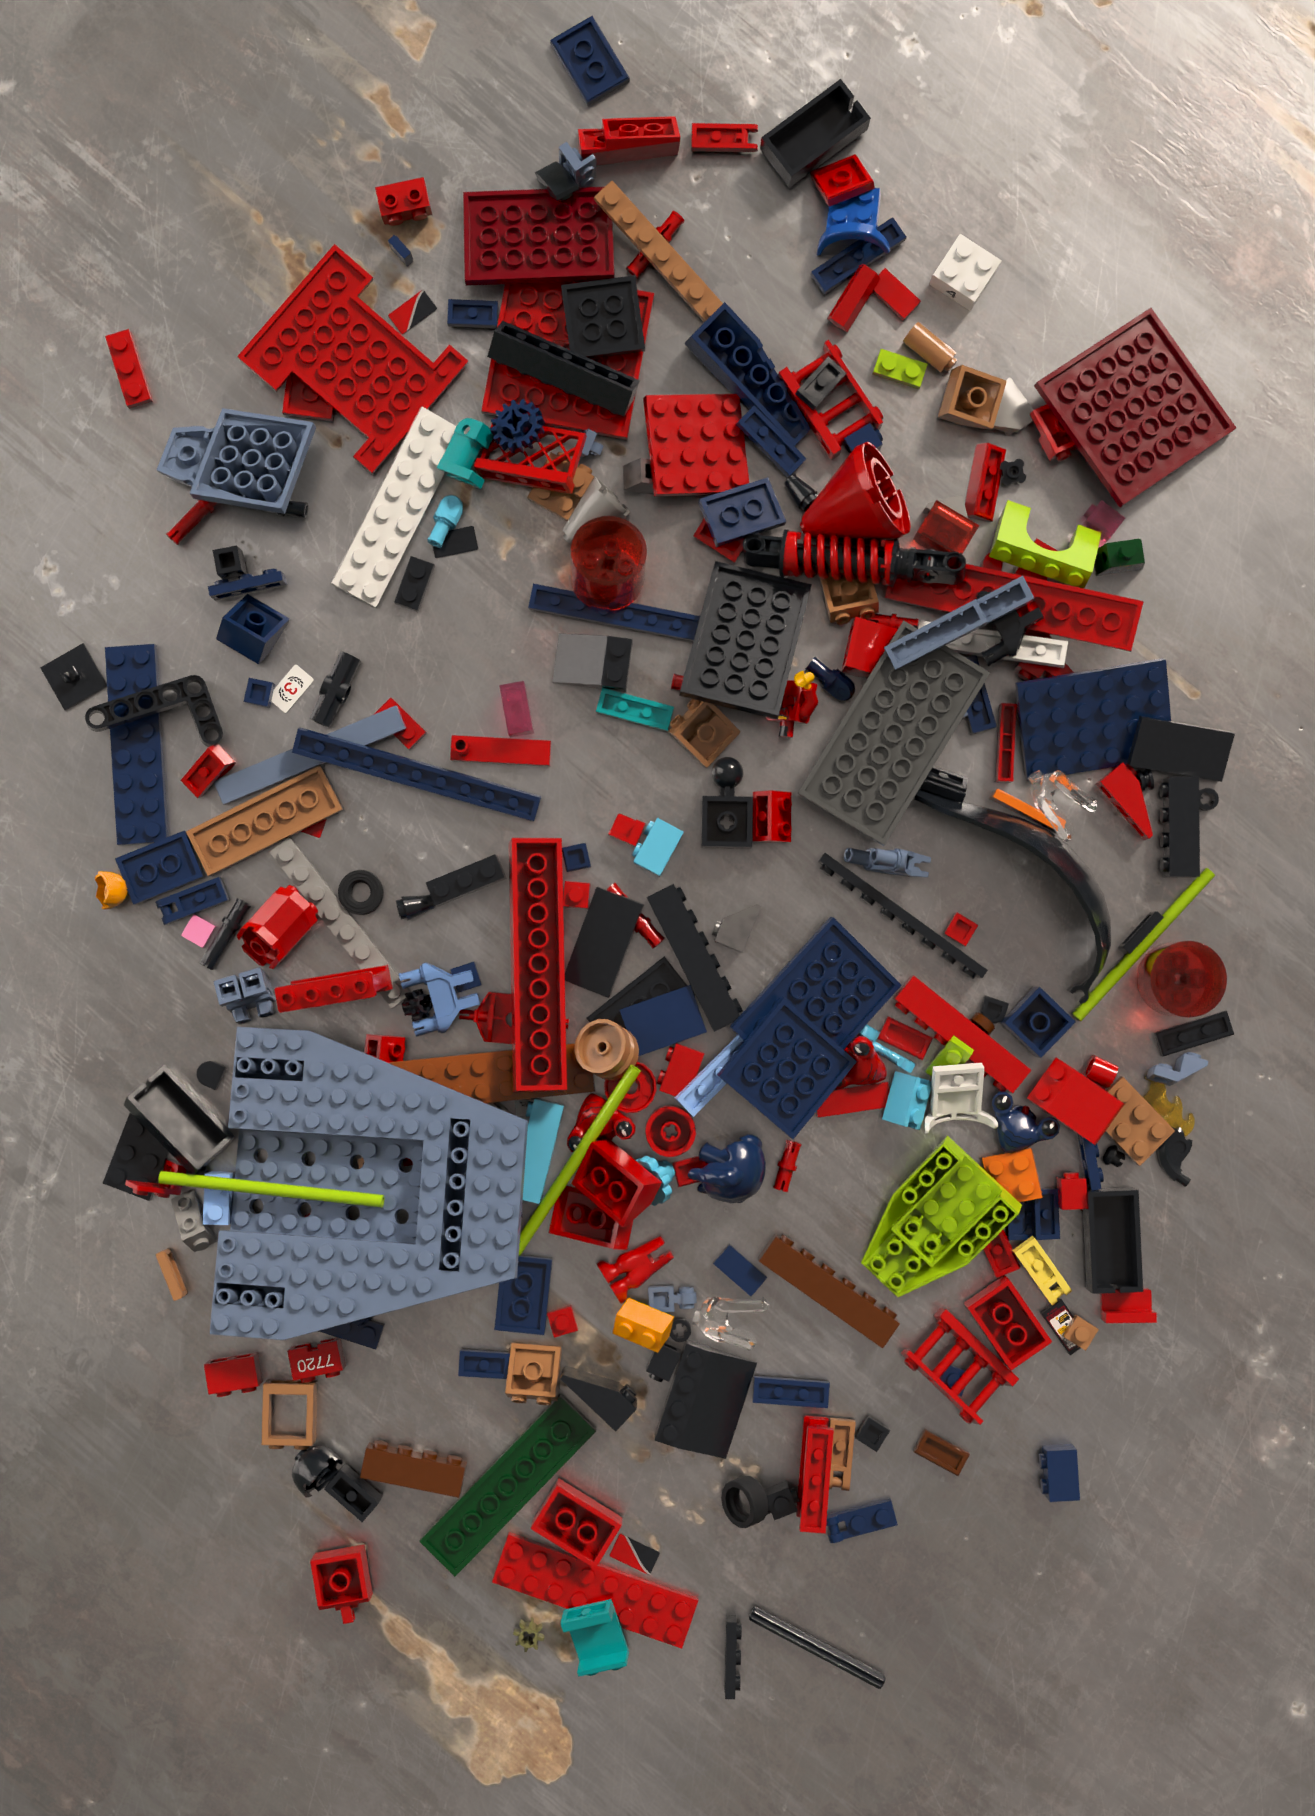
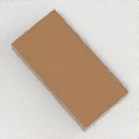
M167 1248L155 1254L173 1300L176 1301L186 1296L188 1292L171 1249Z

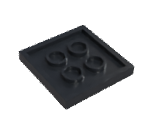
M635 275L561 285L571 351L589 359L645 352Z

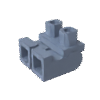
M260 967L239 973V977L232 975L213 981L219 1005L222 1007L226 1006L237 1024L251 1021L249 1009L255 1007L260 1018L273 1015L272 1002H275L276 999L269 976Z

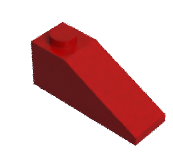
M1120 763L1100 779L1096 785L1143 840L1150 839L1153 833L1140 781L1136 778L1137 773L1132 766Z

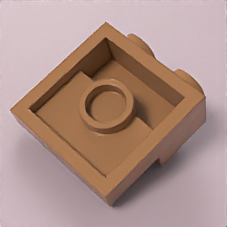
M551 452L549 457L552 461L564 453L558 452L556 455ZM566 459L555 467L557 471L568 472L570 462ZM579 464L573 478L575 486L572 494L533 487L527 498L556 516L568 521L589 484L594 479V476L591 475L593 471L589 467Z
M831 573L825 580L819 578L830 623L836 622L838 625H844L850 622L851 618L861 617L867 620L874 617L875 613H879V601L871 576L866 583H861L858 575L853 582H848L844 574L839 581H835Z
M692 699L687 704L689 710L683 716L677 715L670 722L672 728L668 732L707 768L741 731L714 704Z
M511 1343L505 1390L507 1397L512 1398L511 1401L514 1403H526L527 1399H535L536 1404L551 1405L552 1401H558L562 1348L557 1346Z

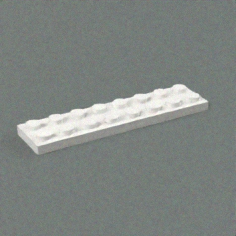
M420 407L330 584L372 607L377 606L445 473L439 470L437 466L451 441L456 428L455 425L428 409Z

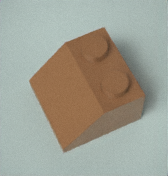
M964 365L952 369L938 418L958 425L993 429L1007 381Z

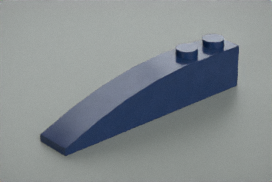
M724 302L684 344L732 394L739 396L740 402L749 410L755 405L795 446L811 428L796 402L791 399L787 392V386L779 378L774 369L775 365L762 348L763 344L760 339Z

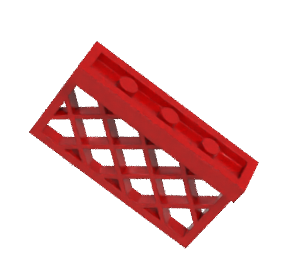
M542 426L545 433L538 434V437L542 439L547 435H554L556 441L546 447H543L541 442H538L541 450L531 456H528L524 450L526 459L518 464L512 463L509 458L521 452L519 448H516L514 453L510 451L506 453L499 444L497 445L494 442L493 438L488 450L484 448L481 458H476L474 468L479 476L484 479L572 494L575 486L573 478L587 436L582 432ZM569 439H577L576 446L566 451L563 443ZM560 446L564 454L551 461L547 453ZM500 447L503 455L495 460L488 459L490 452ZM543 455L547 457L549 463L541 468L534 467L533 461ZM568 459L570 462L568 472L557 471L555 466Z

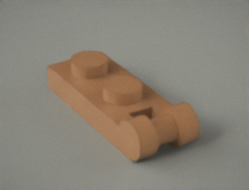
M830 1418L829 1428L834 1429L829 1489L839 1487L844 1491L850 1490L855 1420ZM834 1471L843 1472L842 1477H833Z

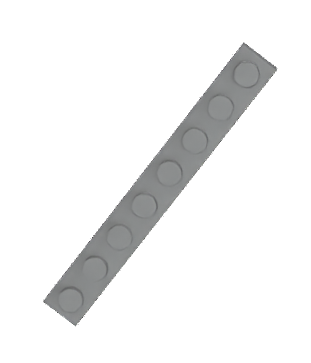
M291 837L285 839L271 850L270 854L306 900L317 907V914L360 969L388 965L393 989L379 993L393 1009L406 998L405 993L411 992L408 987L402 989V981H400L396 971L349 911L342 906L338 897Z

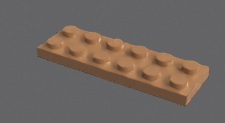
M319 765L186 831L207 875L212 876L343 811V808L322 766Z

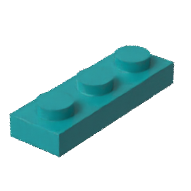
M602 688L596 713L668 732L674 706Z

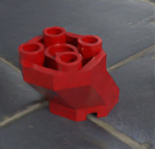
M294 886L279 887L236 935L238 940L242 938L244 944L241 946L243 951L258 965L264 966L268 963L271 964L269 968L274 969L318 921L315 916L318 913L317 907L305 900Z

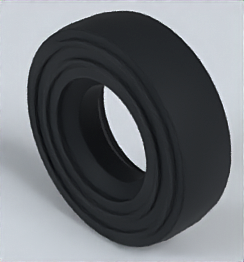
M352 871L339 884V901L347 911L353 914H369L379 907L383 899L382 883L376 875L369 871ZM357 883H365L370 888V896L364 902L355 901L351 895V890Z

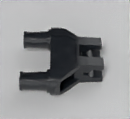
M978 592V595H976V600L991 592ZM1039 607L1022 617L1015 610L993 621L1002 639H1000V643L981 652L983 658L986 659L988 667L1007 655L1009 657L1017 655L1026 629L1044 619Z

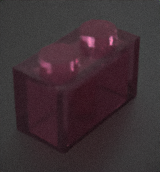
M520 681L499 685L509 737L534 734L525 682Z

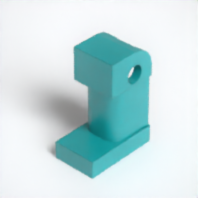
M472 418L461 420L456 426L451 441L437 468L447 472V476L481 489L485 480L471 470L481 447L488 450L494 436L490 428L483 422ZM470 427L468 433L464 434L465 429Z

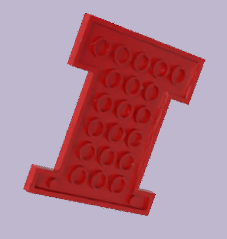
M334 244L237 357L276 392L292 374L304 382L368 438L353 458L373 474L407 435L420 407L429 409L465 368L468 360L450 344L434 363L359 298L373 281V277Z

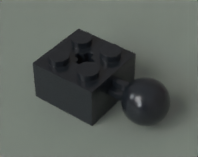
M723 757L716 761L712 768V778L720 787V796H702L701 848L751 849L753 797L735 796V787L743 778V767L735 758ZM725 816L729 817V821L734 822V825H730L729 829H725L724 825L720 824V821H723Z

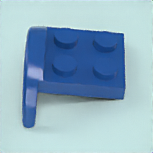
M875 188L829 207L827 227L818 242L817 256H821L822 251L828 245L846 239L868 241L879 246L886 254L890 253L888 241L877 230L881 198L880 188Z

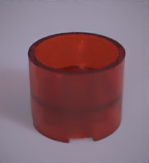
M601 516L589 520L577 530L571 543L570 581L574 593L584 604L589 607L594 606L615 611L630 605L639 596L644 584L647 557L646 542L639 529L625 519L615 516Z
M1178 941L1160 944L1143 957L1138 967V991L1142 999L1151 1009L1163 1015L1175 1017H1197L1204 1015L1218 1005L1226 990L1227 973L1223 961L1213 949L1199 942ZM1175 975H1181V984H1175L1177 980Z

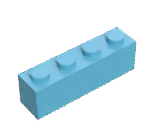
M535 1098L534 1103H528L525 1116L530 1117L527 1131L523 1187L524 1201L536 1204L541 1202L564 1104Z

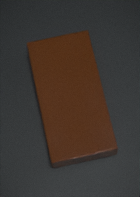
M927 1429L923 1430L913 1449V1452L956 1476H959L970 1455L969 1452Z

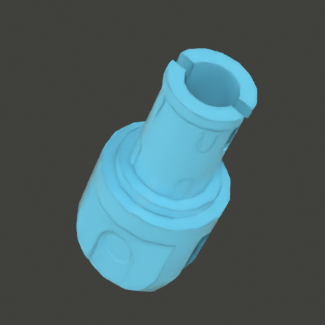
M448 495L440 501L433 516L436 524L427 539L429 544L441 548L448 531L456 527L463 512V503L460 498L455 495Z

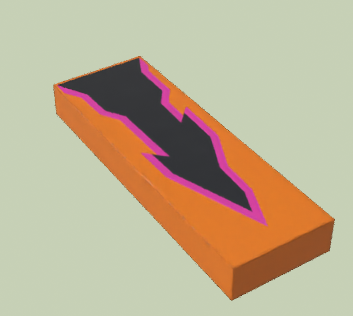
M1000 789L994 790L989 798L1053 833L1060 832L1063 826V822Z

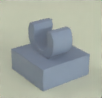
M590 429L582 431V433L586 434L587 438L580 458L586 457L588 454L595 457L600 455L604 446L594 441L597 433Z

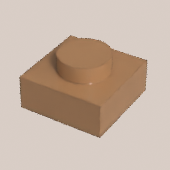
M1075 1315L1064 1332L1063 1337L1086 1351L1099 1329L1078 1315Z

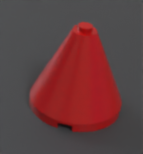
M865 442L856 446L802 515V522H800V527L804 534L806 532L810 533L811 538H817L818 534H823L825 538L837 535L838 538L850 536L851 538L863 537L864 539H898L910 532V517L901 489L896 490L890 478L894 474L882 454L873 444Z

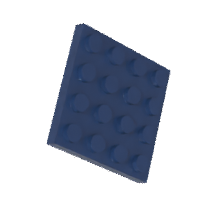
M781 997L719 1071L717 1076L787 1136L794 1139L857 1061L791 1003Z

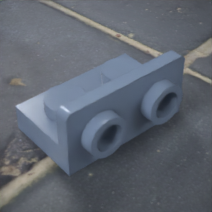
M568 142L559 146V164L571 175L578 188L589 187L596 178V157L592 154L582 161L578 150L575 147L571 148Z

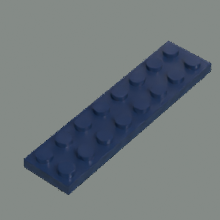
M143 644L105 647L108 702L159 686L157 645ZM146 697L142 698L138 704L142 709H149L153 706V701ZM119 705L115 708L114 713L118 717H125L129 713V709L126 706ZM160 712L110 728L117 845L154 843L169 837Z

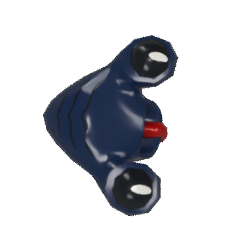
M998 1092L992 1098L991 1106L998 1122V1141L1005 1153L1021 1151L1039 1141L1053 1139L1059 1134L1060 1124L1057 1119L1049 1116L1042 1119L1037 1125V1117L1028 1106L1016 1105L1011 1110L1013 1098L1009 1093Z

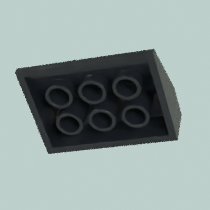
M687 1339L684 1343L655 1431V1441L678 1449L726 1459L757 1362Z

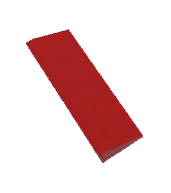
M988 442L976 445L965 500L968 518L993 522L1002 475L1000 464L1005 459L1006 449Z

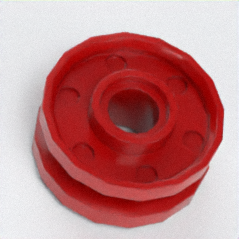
M639 1062L635 1065L641 1071L635 1080L638 1085L637 1091L633 1094L625 1095L617 1107L619 1111L636 1113L647 1108L654 1100L657 1091L656 1079L652 1071ZM621 1079L605 1080L604 1090L607 1099Z

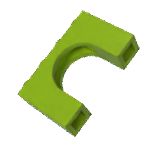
M1007 500L999 518L989 557L1074 587L1085 588L1093 572L1102 532L1078 524L1069 542L1068 549L1063 551L1044 549L1034 543L1027 533L1026 526L1031 508Z

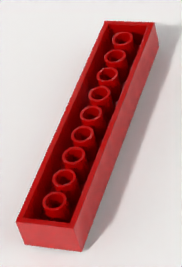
M511 838L509 842L513 1093L564 1092L567 1090L562 838Z

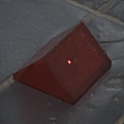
M936 500L913 541L927 549L963 554L980 525Z

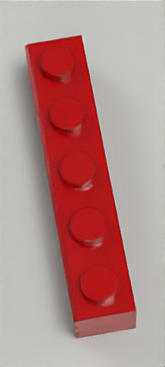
M1001 703L999 705L995 782L1011 783L1014 780L1017 704Z

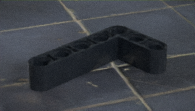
M190 675L93 706L85 714L88 728L95 732H101L187 704L202 744L207 747L220 744L223 736L222 727L206 683L198 675ZM191 682L200 684L201 691L196 694L190 693L187 689L188 684ZM167 690H173L177 693V698L174 701H166L163 698V693ZM142 698H150L153 701V706L149 709H142L138 704ZM119 705L126 706L129 709V713L125 717H118L114 713L115 708ZM202 705L209 708L210 714L206 717H199L196 714V708ZM95 713H100L105 719L102 724L94 725L90 722V717ZM208 729H214L218 733V738L214 741H209L205 738L204 732Z

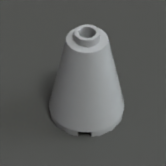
M595 477L564 526L563 531L565 535L563 538L572 547L576 544L581 547L626 518L631 512L625 504L620 505L618 497Z

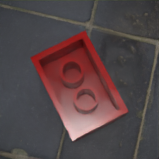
M1005 1275L963 1303L1010 1371L1052 1343V1340L1019 1292Z
M558 1478L532 1520L530 1529L596 1569L621 1528L623 1517Z

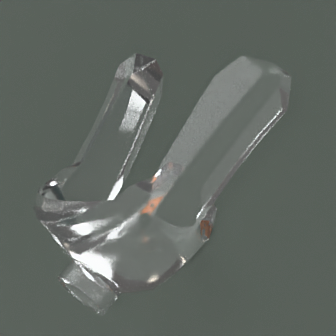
M1038 770L1028 777L1031 783L1030 794L1036 808L1042 811L1049 820L1059 839L1065 842L1072 840L1075 834L1074 826L1054 804L1053 795L1061 790L1074 802L1090 812L1096 811L1097 800L1081 790L1060 770L1044 775Z
M708 1297L703 1302L701 1311H695L692 1325L699 1326L702 1333L712 1340L731 1343L751 1350L757 1344L754 1335L748 1330L729 1327L728 1313L764 1312L769 1308V1303L764 1297L753 1299ZM714 1319L723 1320L725 1322H716Z

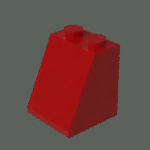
M855 617L850 627L841 672L868 679L883 655L884 647L889 645L898 629Z

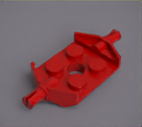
M488 992L478 1009H462L459 1011V1014H469V1016L459 1015V1020H474L473 1022H476L484 1042L512 1044V1026L506 1020L507 1015L512 1012L511 994Z

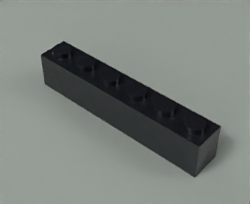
M502 321L494 331L487 356L498 364L507 365L518 370L521 374L530 375L539 379L544 384L553 385L562 389L567 394L576 395L585 399L590 404L608 409L611 413L625 416L632 406L640 381L505 321Z
M672 884L648 896L647 899L713 1031L715 1032L735 1022L740 1016L739 1013L743 1012L737 998L731 999L728 991L732 988L726 976L720 977L717 971L720 964L714 953L709 955L705 947L709 945V942L703 931L698 933L694 925L698 922L692 909L687 911L683 903L687 899L681 887L676 888Z

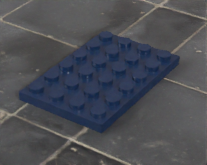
M1164 658L1015 683L1024 771L1027 781L1116 767L1120 763L1127 765L1139 716L1171 721L1167 664Z
M830 917L735 1020L730 1028L745 1041L776 1002L783 997L844 1050L902 985L834 917Z

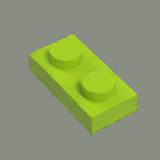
M881 349L872 375L919 390L928 364Z
M953 1035L929 1064L925 1072L932 1077L933 1066L965 1064L974 1050Z

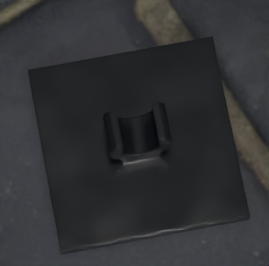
M84 643L40 667L65 711L107 687L105 679Z

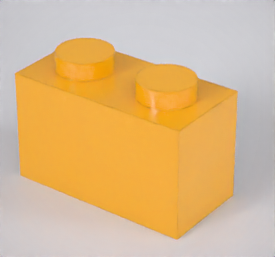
M628 1298L616 1314L612 1334L658 1353L670 1336L674 1316Z

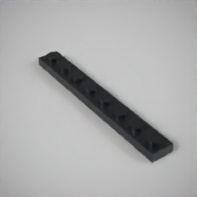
M827 853L821 856L818 863L821 864L820 869L830 877L833 874L842 879L840 882L842 886L851 892L853 889H856L862 894L860 898L870 906H873L874 903L882 908L881 914L891 921L896 918L903 923L901 925L903 930L910 935L916 933L923 938L921 942L931 950L935 947L943 952L941 955L943 959L952 965L957 962L963 967L961 971L971 979L984 977L988 970Z

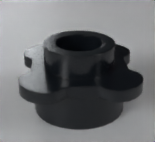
M1016 459L1014 462L1003 461L1000 464L1003 484L1023 483L1026 480V474L1023 472V460Z

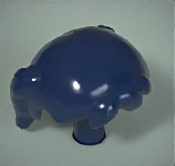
M746 1135L739 1138L742 1141L729 1144L723 1150L707 1142L701 1147L698 1156L699 1161L702 1160L708 1163V1165L702 1169H690L688 1177L701 1182L697 1187V1191L700 1193L708 1194L711 1198L722 1202L743 1203L758 1192L765 1177L766 1161L762 1151L761 1140L754 1135Z

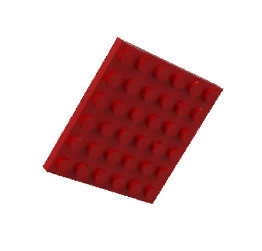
M588 281L505 284L497 327L502 321H505L570 350L561 285ZM637 290L645 344L654 293ZM644 352L593 358L592 360L639 380ZM491 359L481 410L482 414L497 416L495 411L502 412L504 410V403L509 407L512 400L520 404V401L524 399L527 405L533 402L535 407L540 409L545 421L544 425L580 432L590 429L596 432L597 435L628 440L635 397L632 406L625 416L615 415L608 409L590 404L585 399L567 394L560 388L544 384L537 378L521 374L518 370L507 365L498 364L495 360Z

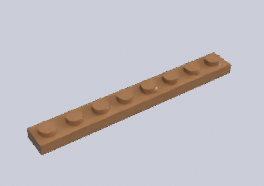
M613 180L594 197L593 200L703 322L723 304Z

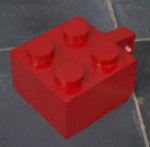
M365 1544L317 1552L310 1560L319 1610L335 1608L336 1611L341 1610L343 1624L353 1623L355 1620L354 1608L358 1607L359 1603L369 1602L373 1595Z

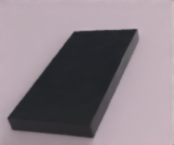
M1139 716L1127 764L1138 768L1222 782L1235 733Z
M599 886L596 887L565 971V981L609 998L644 904Z
M664 956L586 1019L589 1022L597 1019H608L626 1029L620 1009L686 987L687 984Z

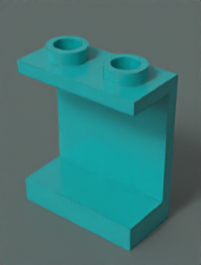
M612 1599L573 1607L563 1611L560 1624L563 1633L570 1631L579 1658L578 1677L584 1675L593 1676L607 1670L616 1671L627 1666L629 1649Z

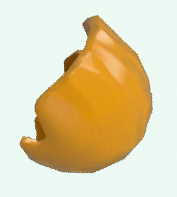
M99 871L98 875L95 876V881L98 885L96 898L101 902V908L107 910L119 906L125 900L128 892L125 880L114 872Z

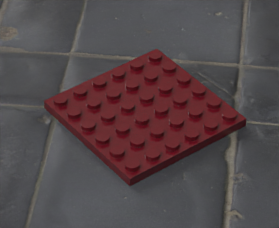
M1152 308L1132 319L1034 385L1120 508L1236 429L1234 423Z

